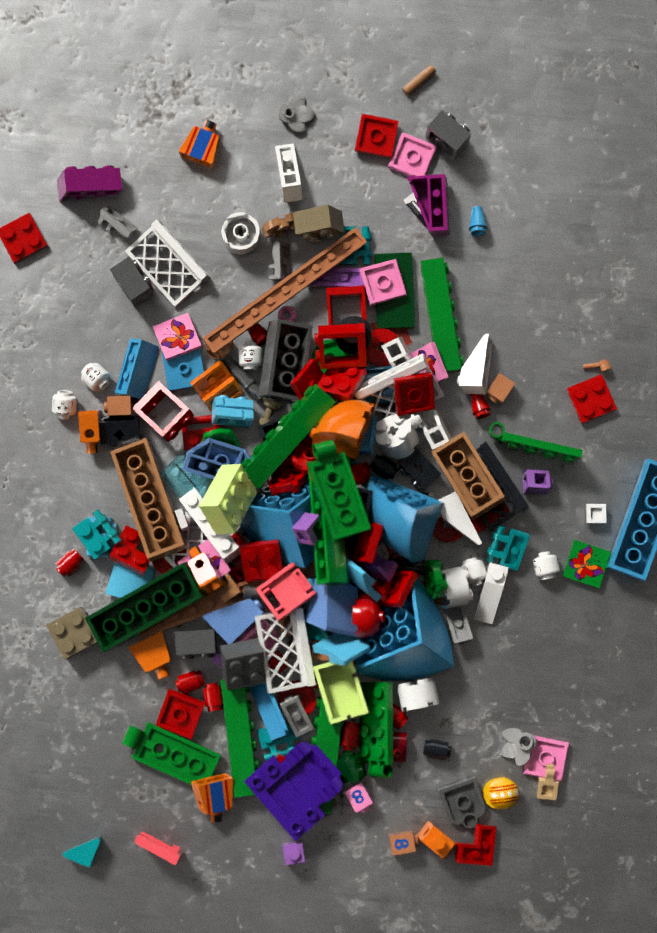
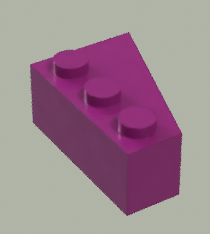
M113 165L103 166V168L86 166L84 169H77L75 166L66 167L57 179L59 202L65 201V197L76 196L77 200L83 199V196L94 195L96 198L119 195L122 191L120 168H114Z
M446 175L407 177L430 235H450Z

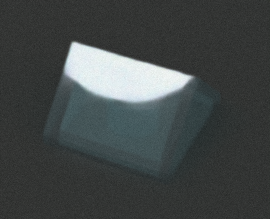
M187 451L172 460L162 472L164 481L179 498L193 488L199 492L213 480L182 470Z

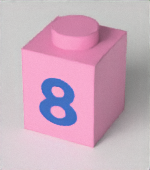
M362 782L344 791L356 813L360 811L362 814L371 809L370 805L373 802Z

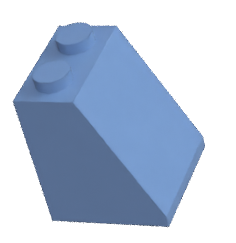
M315 579L313 590L317 594L309 600L304 617L305 622L326 631L356 637L357 625H353L352 610L353 605H357L355 599H358V587L352 585L351 580L348 579V583L338 586L317 585Z
M249 598L207 613L203 618L228 644H231L255 622L254 616L265 613L262 611L264 607L257 599L252 601Z

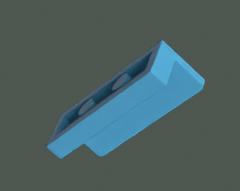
M130 338L116 386V394L131 396L138 400L143 398L147 390L158 346L141 339Z
M266 683L251 687L250 691L271 741L275 742L289 736L290 733L273 693H268Z

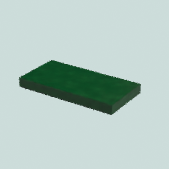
M412 252L374 254V265L396 259L407 294L405 297L376 304L377 329L415 328Z

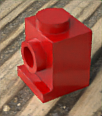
M368 462L349 465L356 485L369 481L371 475Z
M278 650L274 652L275 655L282 659L283 655ZM272 655L268 660V667L274 670L280 660ZM283 663L277 673L280 674L288 666Z

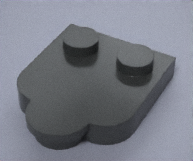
M474 776L438 789L450 822L455 825L461 824L467 830L474 829L476 824L479 823V817L483 816L486 810L476 777Z

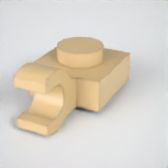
M546 764L545 778L539 777L536 793L539 799L556 800L559 780L554 779V764Z

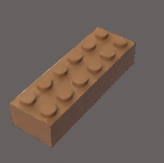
M144 438L110 451L147 559L154 562L188 549L151 442Z

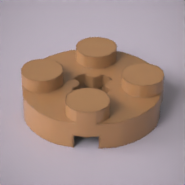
M293 213L284 215L285 218L279 219L277 217L266 222L262 226L265 238H270L274 235L276 238L286 235L287 230L295 229Z

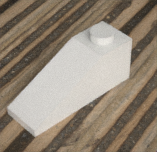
M294 143L275 146L284 203L303 200Z
M485 334L462 367L461 376H458V387L461 388L464 394H486L493 341L489 334Z
M456 491L439 499V501L443 502L439 517H442L446 523L477 546L482 544Z
M494 563L488 564L486 578L483 581L484 584L482 585L473 620L493 624L509 567Z

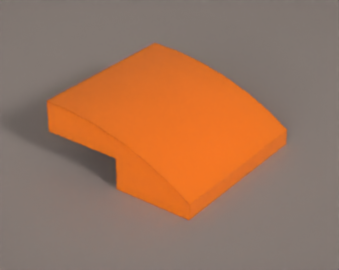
M221 360L190 382L211 412L215 397L226 395L229 398L236 399L244 393Z

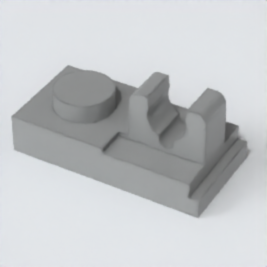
M111 206L100 210L101 217L98 220V224H103L106 220L108 222L107 231L114 227L119 235L126 238L137 232L138 228Z
M276 241L273 242L272 250L274 264L269 265V269L275 270V274L269 276V279L274 281L283 280L290 275V244Z
M464 606L444 609L454 645L465 644L467 641L473 640Z
M291 695L284 698L285 702L281 703L280 706L296 738L313 730L314 728L298 695L293 698Z

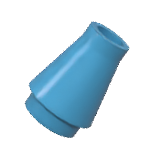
M472 207L469 231L474 236L484 235L488 228L483 207Z

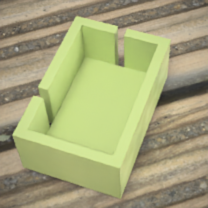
M241 464L221 465L199 505L200 510L215 534H235L242 522L241 518H244L257 494L256 488L251 480L248 479V475Z
M353 661L345 666L328 662L313 667L330 725L346 721L349 715L353 719L368 714L358 677H352V675L356 674Z

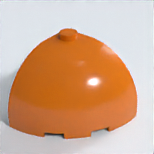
M347 400L334 405L323 415L317 427L314 426L310 433L312 445L332 439L338 454L345 452L347 457L356 459L374 413L375 404L363 400Z

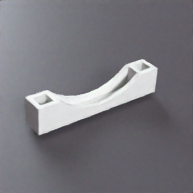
M402 336L382 345L392 367L412 359ZM436 405L434 410L418 412V415L423 420L421 422L423 432L432 450L452 439Z

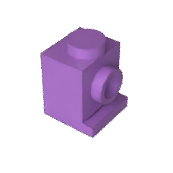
M527 469L522 476L523 495L528 493L547 494L553 485L549 470Z

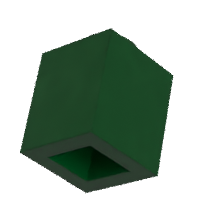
M348 751L343 753L342 757L336 761L338 769L342 773L340 775L342 783L360 782L367 775L361 753Z

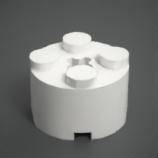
M237 212L231 214L222 226L223 242L230 252L244 255L258 247L260 242L259 225L256 219L247 213ZM239 231H242L244 236L240 237Z
M395 414L377 422L375 439L387 456L403 459L415 451L413 448L419 443V434L407 417Z
M454 567L441 571L442 577L446 579L448 586L442 596L444 605H441L443 609L467 605L469 600H473V593L468 585L469 573L467 569L463 570L461 567Z
M432 678L417 680V685H414V681L398 684L399 688L397 691L402 712L440 704L436 682Z

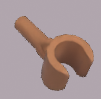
M608 360L583 364V369L600 367L601 372L611 369Z

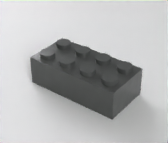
M282 319L269 321L259 396L291 403L299 400L290 383L308 362L313 326Z

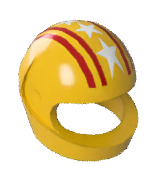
M495 778L485 785L483 797L485 802L492 808L510 809L518 801L519 789L516 783L509 778Z

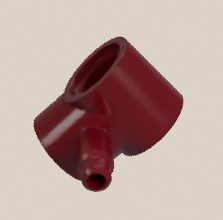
M393 732V762H406L407 733Z

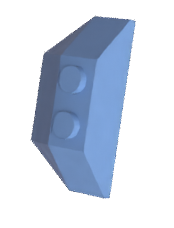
M208 438L187 451L182 470L214 480L221 465L241 464L246 458L249 459L250 456L246 449Z

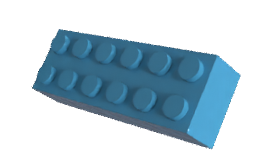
M649 458L643 463L606 566L609 570L641 582L646 581L657 550V461Z

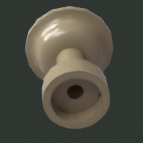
M262 397L267 408L264 417L259 418L257 423L263 425L270 422L274 409L278 410L284 404Z

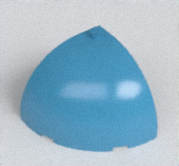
M377 475L371 476L367 485V490L373 491L368 518L370 523L383 525L381 541L409 562L417 563L424 560L443 502Z
M306 480L300 486L301 490L297 493L284 492L279 495H272L268 486L261 488V492L255 495L244 518H241L240 526L251 542L279 539L283 564L289 565L294 562L300 568L308 567L315 560L314 545L299 543L292 527L304 513H311L309 480Z
M417 578L402 607H380L381 611L385 612V623H382L381 629L374 636L361 637V640L370 647V651L355 659V670L367 677L389 681L423 678L454 667L451 642L443 617L434 599H432V596L429 595L427 589Z

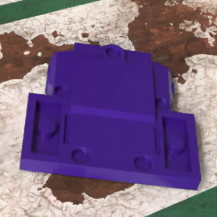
M306 741L300 742L292 748L282 762L273 755L244 780L245 784L295 841L325 816L319 805L323 802H329L341 791L343 785L340 778L341 771L317 744L313 746Z

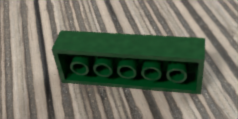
M183 562L89 615L85 620L102 653L109 652L208 597V594L200 588L188 562Z

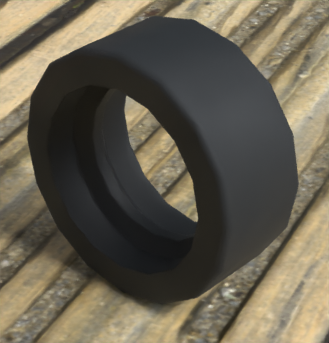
M348 316L342 319L338 325L365 324L367 350L372 341L369 323L358 316ZM336 338V343L343 352L358 354V343L352 344L346 342L343 338Z

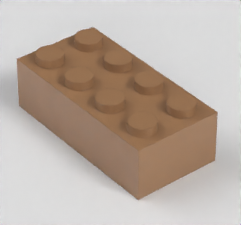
M465 432L432 451L433 456L473 520L506 501L505 496Z

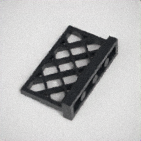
M484 442L476 451L483 457V463L485 464L486 462L489 466L487 468L488 471L493 472V479H497L500 483H497V485L504 489L503 495L505 498L506 494L510 498L504 502L513 503L516 507V510L511 513L503 512V502L501 503L500 511H488L499 514L498 521L493 525H490L487 521L488 512L485 513V516H480L491 532L498 525L505 523L521 511L527 510L529 506L487 442Z

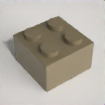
M330 205L293 212L296 235L309 240L311 243L320 242L321 238L326 237L328 239L338 238L339 234L345 233L342 211Z
M79 607L46 625L64 660H68L97 644L85 620L88 615L83 607Z

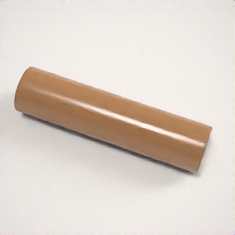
M432 65L428 66L402 88L403 92L409 96L436 73L435 68Z

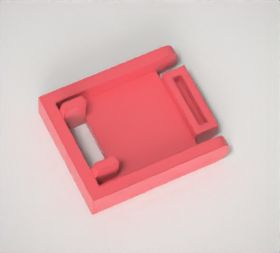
M294 562L255 589L279 622L317 594L315 590L307 594L312 589V586L299 568L291 572L296 567ZM271 592L281 604L276 610L265 597Z
M146 832L139 833L135 839L137 845L174 865L178 863L183 854L179 851L180 847L176 845L171 847Z

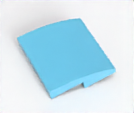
M346 557L348 578L377 602L382 596L371 588L376 581Z
M115 562L105 594L121 598L153 580L156 569L148 566L142 576Z
M333 633L313 645L314 653L329 655L330 663L344 666L370 651V647L361 639L340 633Z

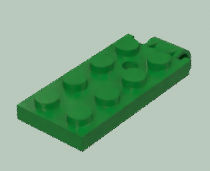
M500 422L493 423L488 429L489 437L499 441V444L505 445L508 450L517 451V449L525 450L524 453L530 455L540 453L544 454V458L554 460L557 457L561 458L562 462L569 464L577 462L582 457L583 450L507 433L505 432L504 425ZM492 427H499L501 435H494Z
M332 439L312 445L316 461L307 462L306 465L332 541L370 530L371 527L345 452H340L336 455V446ZM330 476H334L336 478V481L334 483H331L329 481Z
M359 682L368 709V714L359 716L361 728L360 753L362 754L364 764L369 763L368 773L370 777L388 779L393 774V767L391 765L393 763V682Z
M150 722L146 723L144 731L129 725L122 744L136 749L131 756L132 759L192 785L191 781L211 777L221 756L217 752L155 726ZM158 745L164 747L163 752H157L156 748Z

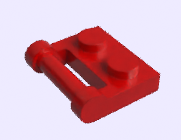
M212 415L193 417L188 425L212 422ZM214 424V428L188 430V425L182 428L184 451H189L200 444L205 432L220 429V425Z

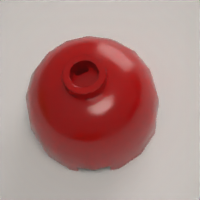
M355 599L357 605H353L352 610L353 625H357L358 629L355 635L357 638L374 636L381 629L382 623H385V612L381 611L376 601L371 599Z

